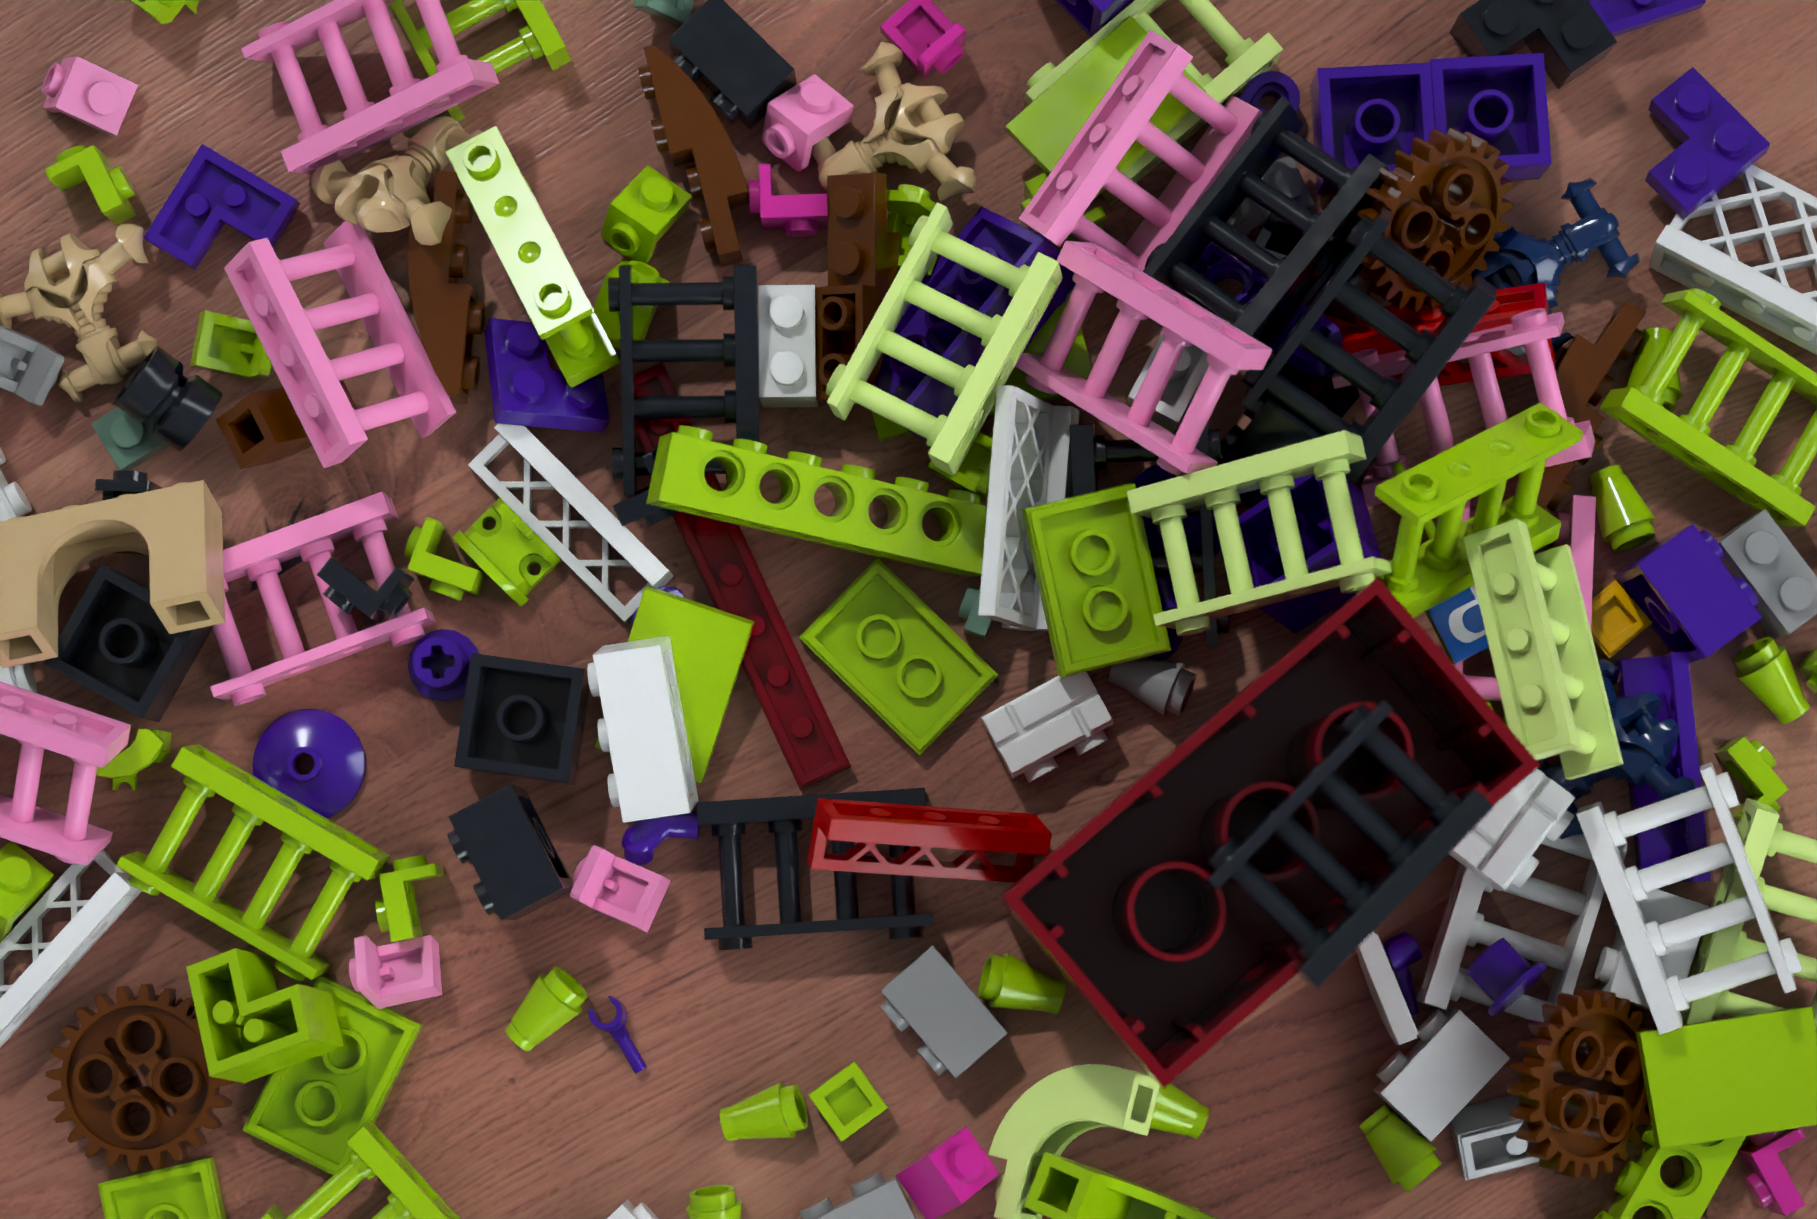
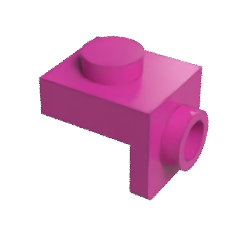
M909 0L880 26L881 34L890 43L902 50L903 57L924 80L936 70L941 75L946 73L965 54L962 48L966 44L965 28L959 22L953 25L931 0Z
M759 164V180H749V204L751 214L760 213L763 230L784 229L786 236L809 237L817 235L818 228H827V194L773 195L771 165Z
M1802 1128L1748 1135L1751 1142L1741 1147L1738 1153L1750 1173L1749 1176L1744 1178L1745 1184L1758 1206L1762 1209L1768 1206L1770 1211L1783 1216L1805 1206L1777 1154L1806 1138Z

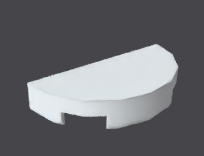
M1373 931L1356 950L1366 983L1382 1022L1394 1043L1401 1045L1417 1039L1418 1031L1378 934L1375 935Z

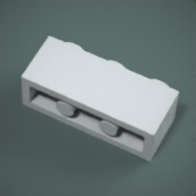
M670 636L602 646L593 654L594 662L588 664L587 674L593 697L600 696L604 718L598 719V737L602 751L610 752L614 773L608 775V792L612 806L614 808L620 807L623 823L690 813L699 800Z

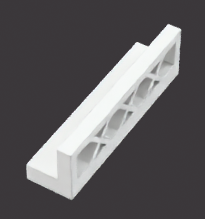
M498 423L494 428L500 434L468 466L627 623L632 618L634 611L639 607L644 588L650 586L657 589L664 586L673 575L625 526L621 525L620 521L525 426ZM510 444L524 458V481H499L486 466ZM532 467L546 481H532ZM508 489H524L523 504ZM532 489H555L563 497V521H539L531 513ZM571 506L585 520L571 521ZM547 528H563V544ZM571 528H594L602 536V560H578L570 552ZM610 545L625 560H610ZM633 567L648 583L624 606L610 592V568ZM587 568H602V583Z
M104 850L87 866L72 864L0 943V1048L142 892L129 882L130 874L117 867V862ZM95 861L111 877L90 900H81L80 876ZM70 889L71 901L58 902ZM71 907V921L52 942L43 943L42 918L51 908ZM32 930V943L20 944ZM32 950L33 963L13 985H4V960L12 951Z

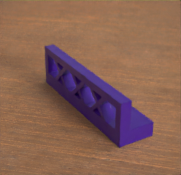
M1688 651L1673 652L1658 657L1618 660L1620 697L1635 696L1646 692L1656 693L1662 703L1660 711L1655 716L1658 722L1661 723L1666 719L1672 718L1679 727L1678 738L1671 751L1670 763L1665 769L1675 779L1679 777L1691 778L1697 782L1698 788L1701 787ZM1628 783L1631 811L1656 803L1660 798V795L1647 783L1641 788L1635 783ZM1704 811L1633 835L1638 870L1707 847ZM1710 871L1676 883L1711 881Z

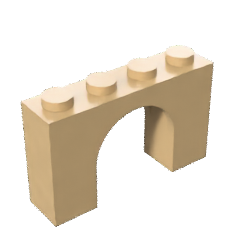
M205 481L177 483L167 488L137 494H124L113 499L84 505H71L60 510L26 517L18 516L0 522V666L7 668L58 657V607L66 584L84 565L98 557L114 552L130 551L149 556L150 604L169 634L225 623L222 511Z

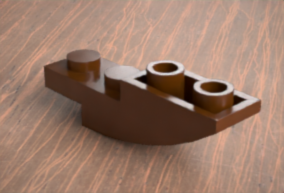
M646 46L644 51L648 65L638 67V72L645 99L656 98L661 118L651 120V125L658 152L669 150L674 167L691 162L696 164L686 167V173L693 200L701 198L705 200L709 218L700 220L699 225L706 253L717 251L722 267L743 262L731 208L749 204V191L730 138L713 107L689 76L657 46Z
M436 171L433 202L441 201L450 207L452 212L443 232L442 241L436 245H421L415 239L411 224L408 226L407 262L409 288L420 337L436 375L447 394L457 404H468L469 390H477L479 384L480 359L478 356H472L474 334H483L485 303L478 301V295L471 285L457 284V278H465L467 275L469 254L468 246L461 244L463 223H471L474 207L456 172Z
M871 172L827 176L828 286L815 287V400H828L830 397L826 394V388L833 372L841 363L847 366L897 275L899 233L887 231V174ZM883 352L866 381L873 386L880 371L885 354Z
M1628 300L1615 310L1594 344L1577 334L1566 344L1556 361L1555 372L1567 417L1574 418L1575 423L1590 420L1595 438L1592 455L1603 437L1595 432L1604 417L1585 405L1588 402L1594 407L1597 406L1614 381V378L1606 374L1617 356L1626 361L1644 335V332L1638 329L1637 326L1646 312ZM1591 457L1545 467L1537 504L1543 509L1548 508L1554 512L1572 486V483L1567 481L1565 477L1577 461L1584 466Z

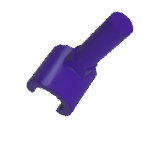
M1403 931L1386 940L1383 944V949L1395 973L1396 980H1398L1411 1015L1419 1013L1412 976L1407 966L1422 959L1423 955L1414 937L1408 934V932Z
M608 996L617 1010L615 1019L610 1023L603 1024L598 1012L591 1006L589 1008L590 1021L597 1028L610 1033L613 1040L619 1045L634 1073H638L646 1068L647 1065L631 1040L630 1033L625 1026L628 1016L626 1007L616 998Z

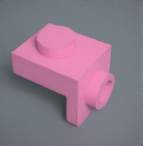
M78 56L67 57L62 60L61 65L55 62L44 79L41 92L46 94L47 98L43 108L52 113L61 112L110 136H117L138 85Z
M814 74L768 103L762 142L772 154L784 160L797 172H800L809 165L812 146L851 121L854 105Z
M593 845L587 857L583 858L576 867L570 897L595 911L648 932L671 881L660 874L619 858L607 850Z
M366 935L354 938L355 958H351L349 961L350 980L354 989L357 992H361L377 1009L442 995L439 943L432 935L378 947Z

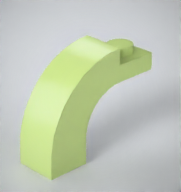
M1085 1064L1065 1068L1035 1083L1021 1095L1006 1113L997 1129L988 1155L1008 1160L1005 1173L1000 1177L996 1186L995 1200L997 1204L993 1217L999 1219H1042V1214L1024 1207L1044 1152L1060 1156L1067 1145L1077 1136L1091 1129L1112 1127L1148 1136L1160 1085L1146 1074L1104 1064Z

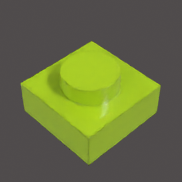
M853 1061L808 1095L841 1142L888 1108L856 1061Z

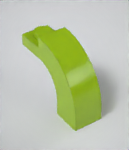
M1044 1152L1024 1207L1051 1219H1218L1200 1211L1194 1206L1130 1180L1048 1152Z

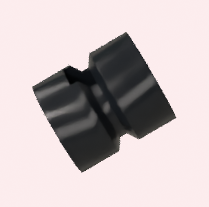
M156 346L132 373L113 404L139 423L151 420L153 422V433L176 450L181 451L204 426L220 402L223 393L198 375L186 378L183 375L184 365L162 348Z

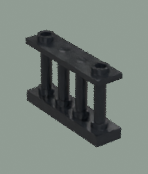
M1283 97L1278 100L1271 110L1263 112L1258 117L1252 127L1251 136L1166 243L1158 245L1150 253L1143 270L1144 273L1172 290L1175 286H1178L1227 320L1231 325L1270 348L1273 347L1350 250V247L1344 244V241L1361 219L1357 216L1358 211L1371 208L1374 202L1366 194L1368 188L1380 189L1384 182L1380 177L1379 170L1381 167L1389 170L1386 164L1370 154L1367 155L1359 167L1349 169L1297 135L1303 124L1291 103ZM1282 152L1337 188V195L1323 212L1312 213L1261 179ZM1246 197L1302 233L1301 240L1287 257L1278 259L1226 223ZM1211 241L1266 278V284L1252 302L1241 303L1191 268Z
M1382 207L1373 220L1365 214L1361 217L1344 241V244L1349 246L1351 250L1270 359L1268 358L1264 369L1247 370L1241 382L1248 386L1241 404L1250 410L1265 391L1325 435L1346 430L1362 436L1367 459L1349 464L1350 472L1345 474L1346 479L1353 484L1496 300L1497 292L1496 287L1479 275L1476 276L1468 288L1462 283L1454 286L1384 236L1382 233L1390 224L1392 213ZM1367 253L1441 305L1439 312L1446 317L1433 334L1425 329L1421 333L1347 281ZM1332 300L1339 303L1406 351L1404 358L1411 363L1398 380L1391 375H1388L1386 379L1313 327ZM1298 346L1371 397L1369 404L1374 406L1375 410L1363 425L1356 420L1351 424L1279 373Z
M756 263L734 264V276H722L723 282L632 283V265H620L619 278H608L609 312H620L623 447H612L613 481H623L624 496L636 494V475H650L643 461L645 453H636L635 419L725 418V424L736 423V439L759 442ZM723 305V311L734 310L735 333H723V339L634 340L633 306ZM724 362V367H735L736 390H724V395L635 397L634 363ZM710 460L705 467L704 474H726L727 480L725 468L719 462Z
M1207 422L1195 448L1218 463H1221L1220 429H1209ZM1095 423L1070 425L1073 496L1099 491L1097 469H1108V463L1157 461L1159 457L1131 439L1107 440L1106 435H1096ZM1206 504L1186 509L1187 516L1200 515L1202 549L1189 550L1193 572H1203L1204 601L1217 598L1213 510H1207ZM1165 551L1150 552L1154 573L1170 574ZM1177 607L1162 608V611H1169ZM1229 615L1210 620L1211 629L1206 631L1207 648L1218 647V634L1229 633Z
M1385 701L1376 704L1371 710L1364 703H1361L1336 729L1344 738L1240 844L1233 837H1230L1206 862L1213 872L1204 882L1212 890H1218L1230 878L1299 945L1296 952L1303 959L1294 970L1311 987L1319 988L1494 807L1476 789L1466 791L1461 797L1454 791L1447 794L1384 733L1378 725L1393 710ZM1359 744L1430 811L1427 818L1433 823V826L1417 842L1410 835L1404 839L1334 771ZM1316 788L1387 856L1383 862L1390 870L1374 886L1367 880L1360 883L1291 816ZM1272 833L1343 901L1340 907L1347 914L1330 932L1323 925L1316 928L1247 860Z
M925 788L697 802L698 825L702 827L712 826V837L718 836L723 927L704 928L705 940L718 939L719 950L753 948L752 937L888 928L889 939L923 937L922 926L934 925L933 914L916 915L914 876L891 874L893 916L859 918L856 872L834 871L837 920L802 922L797 831H803L802 820L814 819L818 798L926 806ZM768 822L769 833H774L780 924L746 926L740 835L746 834L745 824ZM832 840V854L846 853L855 846V842ZM889 844L890 858H899L912 846Z

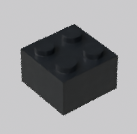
M100 564L58 638V657L46 659L44 664L143 719L160 722L210 634L212 626L169 634L150 604V588L115 569Z
M471 653L454 767L575 785L590 690L587 670Z
M510 784L449 816L455 830L447 833L448 839L461 863L469 862L471 865L473 864L481 880L474 884L473 887L488 915L495 913L499 915L501 920H517L571 892L573 881L524 788Z

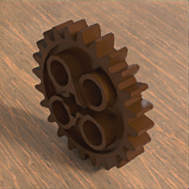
M1450 128L1447 134H1444L1436 129L1432 130L1428 143L1418 137L1413 138L1411 155H1407L1399 150L1395 152L1397 167L1393 171L1381 167L1379 174L1384 183L1380 189H1367L1366 194L1374 202L1371 208L1358 211L1357 216L1361 218L1365 214L1373 220L1382 207L1386 208L1392 213L1390 224L1382 233L1384 236L1454 286L1462 283L1468 288L1472 283L1471 272L1475 268L1484 272L1488 269L1483 258L1486 252H1498L1500 249L1498 243L1493 240L1495 233L1508 230L1509 225L1501 221L1500 216L1513 207V202L1502 197L1514 186L1511 180L1503 177L1509 165L1498 159L1499 149L1487 144L1488 141L1468 131L1463 133L1455 128ZM1369 253L1361 261V264L1365 266L1359 273L1360 278L1369 282L1370 286L1368 289L1382 297V299L1400 309L1406 306L1414 312H1419L1423 304L1431 309L1437 308L1438 303Z
M141 984L137 999H135L129 986L117 987V1004L106 993L98 994L95 996L97 1013L87 1007H79L75 1011L82 1026L80 1028L73 1025L61 1027L60 1031L70 1041L69 1046L52 1047L50 1050L51 1054L63 1060L62 1068L46 1071V1077L61 1081V1089L49 1094L47 1099L48 1101L55 1102L64 1101L66 1109L60 1112L54 1120L56 1123L73 1120L76 1126L67 1139L70 1143L85 1137L90 1139L86 1148V1157L97 1156L106 1149V1167L118 1166L124 1156L127 1155L129 1170L138 1171L142 1169L147 1155L153 1169L165 1167L166 1150L177 1162L188 1158L185 1141L196 1148L205 1146L207 1141L200 1128L202 1126L213 1130L220 1128L222 1123L212 1113L213 1109L226 1108L232 1105V1101L220 1094L219 1091L221 1086L236 1082L209 1077L197 1017L195 1018L192 1015L195 1009L193 997L186 998L176 1006L175 988H165L158 1000H156L153 984ZM141 1021L149 1023L155 1031L154 1045L147 1052L138 1049L133 1042V1030ZM109 1038H113L116 1041L117 1047L124 1055L126 1061L117 1053H113L107 1046ZM98 1060L107 1063L112 1070L113 1078L110 1086L105 1091L96 1088L90 1077L91 1068ZM178 1063L186 1065L193 1074L192 1087L186 1094L178 1093L170 1083L171 1070ZM147 1066L150 1072L145 1077V1081L149 1086L136 1088L133 1081L137 1078L138 1074L134 1068ZM157 1094L175 1107L176 1113L174 1116L168 1115L165 1106L157 1097ZM135 1102L143 1104L150 1113V1124L144 1133L136 1132L128 1123V1111Z
M1575 988L1573 995L1559 993L1557 995V1006L1545 1003L1541 1006L1544 1022L1529 1020L1528 1026L1533 1035L1531 1042L1518 1040L1517 1046L1525 1056L1523 1062L1511 1063L1510 1069L1520 1075L1519 1083L1508 1088V1093L1519 1096L1520 1103L1509 1114L1510 1117L1524 1120L1515 1135L1518 1139L1530 1141L1525 1153L1528 1156L1540 1158V1167L1577 1179L1579 1176L1594 1179L1597 1170L1606 1173L1612 1172L1613 1159L1624 1162L1628 1160L1626 1143L1640 1145L1641 1139L1636 1128L1639 1123L1650 1125L1651 1119L1644 1111L1648 1101L1636 1032L1652 1029L1639 1027L1644 1014L1641 1011L1630 1010L1631 1001L1629 999H1621L1616 997L1615 993L1596 989ZM1556 1071L1612 1083L1616 1085V1092L1614 1095L1557 1083L1554 1082L1553 1075Z

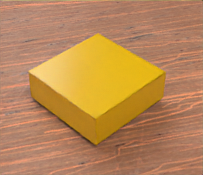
M1616 580L1612 581L1592 598L1591 633L1595 648L1605 659H1610L1652 624V621Z

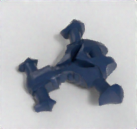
M1592 178L1583 181L1569 182L1565 193L1561 197L1563 200H1570L1581 220L1572 225L1569 223L1560 225L1562 230L1558 231V235L1552 236V240L1549 241L1545 237L1536 239L1534 235L1526 236L1524 232L1516 231L1513 226L1506 231L1495 233L1493 240L1500 246L1499 251H1487L1483 258L1488 269L1485 272L1475 269L1471 273L1473 282L1476 276L1479 275L1496 287L1497 290L1545 283L1549 301V314H1552L1550 308L1558 306L1556 297L1559 293L1557 287L1561 282L1559 276L1564 272L1563 267L1566 264L1569 266L1574 261L1576 263L1580 261L1583 264L1588 259V254L1598 249L1609 267L1607 278H1625L1640 260L1638 253L1630 257L1628 256L1618 239L1620 236L1618 231L1619 222L1613 213H1608L1605 208H1600L1590 191L1597 183ZM1569 332L1561 333L1558 337H1553L1554 354L1564 343L1573 339L1574 336Z
M1598 658L1624 764L1573 780L1565 779L1561 760L1551 767L1545 758L1537 760L1541 765L1537 769L1575 797L1567 808L1574 817L1560 835V839L1584 834L1576 815L1578 809L1573 802L1582 796L1590 794L1592 792L1590 788L1593 787V783L1599 782L1601 779L1616 778V780H1625L1627 783L1637 784L1639 788L1647 783L1660 795L1657 802L1698 788L1697 782L1693 779L1685 777L1675 779L1665 769L1670 763V755L1678 738L1679 727L1672 718L1666 719L1661 723L1658 722L1655 716L1660 711L1662 703L1657 694L1646 692L1635 696L1617 698L1613 685L1618 681L1619 669L1617 665L1608 659Z

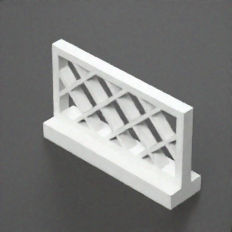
M1751 165L1738 176V178L1742 179L1747 194L1719 200L1716 193L1707 203L1701 205L1684 220L1676 214L1670 225L1665 226L1656 240L1648 267L1690 289H1701L1713 295L1721 302L1722 306L1817 355V291L1801 294L1789 287L1784 273L1813 266L1817 278V243L1812 229L1817 228V197ZM1781 199L1792 205L1797 220L1769 226L1761 203ZM1751 205L1758 228L1730 234L1723 211ZM1712 214L1719 237L1700 241L1683 232L1682 229L1689 219ZM1801 231L1809 255L1780 261L1773 237ZM1759 240L1763 241L1770 263L1750 267L1738 260L1734 246Z
M997 385L978 615L1002 622V628L1008 630L1048 632L1022 509L1073 497L1070 425L1079 424L1080 410L1073 406H1053L1010 385Z

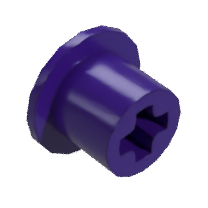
M440 629L429 632L425 637L416 642L410 652L408 671L411 682L421 694L432 700L448 702L459 699L466 692L471 653L479 654L478 649L468 637L455 630Z
M1501 938L1487 948L1469 966L1466 974L1494 1002L1488 1010V1014L1494 1017L1521 997L1539 979L1547 966L1540 962L1531 967L1505 938Z

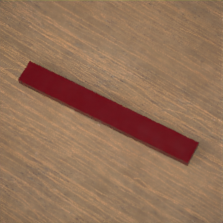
M663 362L634 375L635 397L678 396ZM620 381L616 384H613L612 387L622 406V391ZM635 419L636 438L643 453L656 448L661 436L671 432L678 433L679 426L693 427L690 419ZM704 474L707 484L712 489L722 490L715 474ZM679 511L672 515L715 608L755 621L741 664L799 789L808 788L850 768L851 764L739 525Z

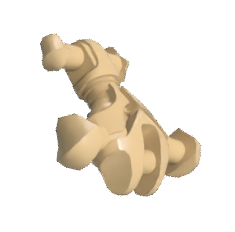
M880 42L874 55L860 68L868 76H876L882 95L874 98L876 102L874 110L876 117L873 120L874 126L868 137L856 143L851 140L838 152H836L829 140L830 135L812 146L811 153L819 165L817 168L819 172L818 178L822 188L827 191V176L876 172L877 168L882 167L884 162L889 164L897 162L899 166L907 165L909 169H917L920 174H923L928 169L942 184L937 191L940 202L960 193H974L977 184L975 170L962 166L957 168L945 156L950 151L952 142L965 126V121L959 113L943 114L939 105L949 97L943 87L915 86L910 83H901L897 67L901 66L903 52L892 43Z
M448 116L430 118L403 132V136L411 138L407 143V152L403 156H398L397 154L373 161L356 174L348 173L340 159L318 167L312 175L313 191L324 203L334 204L336 214L340 218L354 225L360 224L365 230L374 233L393 232L406 228L411 223L415 239L421 245L432 246L439 244L442 241L443 232L450 219L452 209L441 201L430 203L426 192L431 179L430 174L442 171L450 162L446 151L483 133V131L476 130L473 134L465 132L454 118Z
M120 224L115 234L118 241L102 254L98 249H89L72 233L61 237L62 250L51 256H48L42 247L34 250L30 256L29 272L24 281L25 291L7 296L0 292V325L9 329L12 327V317L32 312L36 320L41 318L48 321L55 320L58 324L65 323L69 328L74 327L76 330L74 334L78 337V344L75 347L79 353H82L87 364L71 372L61 369V379L58 385L68 393L74 402L83 401L84 398L81 391L98 383L100 385L107 383L113 385L121 382L125 378V374L131 371V367L141 363L157 346V339L141 330L137 340L121 347L117 339L118 333L116 328H110V325L106 324V319H102L101 316L104 312L103 303L107 302V294L111 292L112 286L118 282L114 273L132 259L138 263H149L142 245L143 227L135 224Z

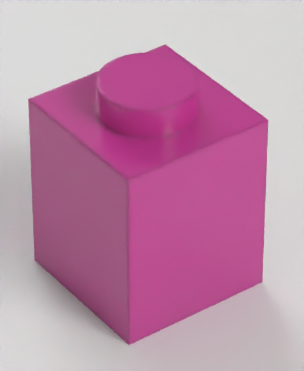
M965 1126L932 1146L895 1176L926 1219H936L963 1204L1000 1173Z

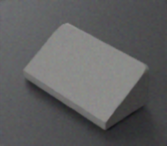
M1510 1095L1466 1106L1449 1123L1465 1181L1540 1161V1158L1528 1156L1525 1153L1530 1141L1518 1139L1515 1135L1524 1120L1510 1117L1509 1112L1520 1103L1519 1096Z

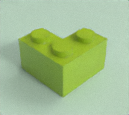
M234 948L186 967L209 1077L247 1083L344 1047L332 993L301 984L277 991L270 957Z

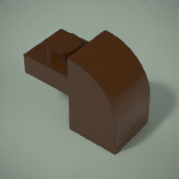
M339 381L352 408L357 409L344 381ZM283 387L251 393L216 419L240 469L272 463L312 446Z

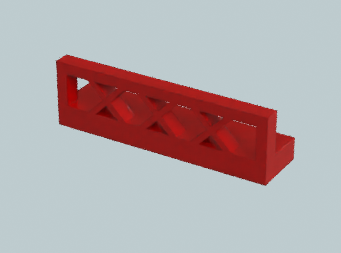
M1545 283L1498 289L1495 302L1471 333L1511 324L1512 316L1531 309L1544 308L1546 314L1549 315V301ZM1423 304L1419 312H1414L1406 306L1403 309L1394 305L1383 306L1420 333L1425 329L1433 334L1446 317L1439 312L1440 304L1435 309H1431ZM1323 315L1340 329L1343 337V349L1350 354L1371 348L1377 349L1378 355L1402 350L1359 318L1354 325L1328 315ZM1552 338L1547 339L1552 361L1554 364V368L1556 370V361L1553 350ZM1507 349L1490 352L1497 378L1531 374L1527 355L1517 356ZM1448 362L1437 376L1439 386L1473 382L1469 363ZM1401 374L1392 375L1396 380L1401 376Z
M818 798L807 864L810 869L1016 883L1031 870L1034 854L1048 855L1052 833L1036 814ZM827 840L858 842L844 854L825 853ZM892 844L913 847L899 858H887L880 853L876 845ZM935 847L964 849L966 851L954 861L946 862L938 861L930 849ZM870 850L875 857L863 855ZM987 851L1017 853L1015 866L992 865L984 853ZM924 854L929 858V860H917ZM980 858L984 864H976L972 862Z

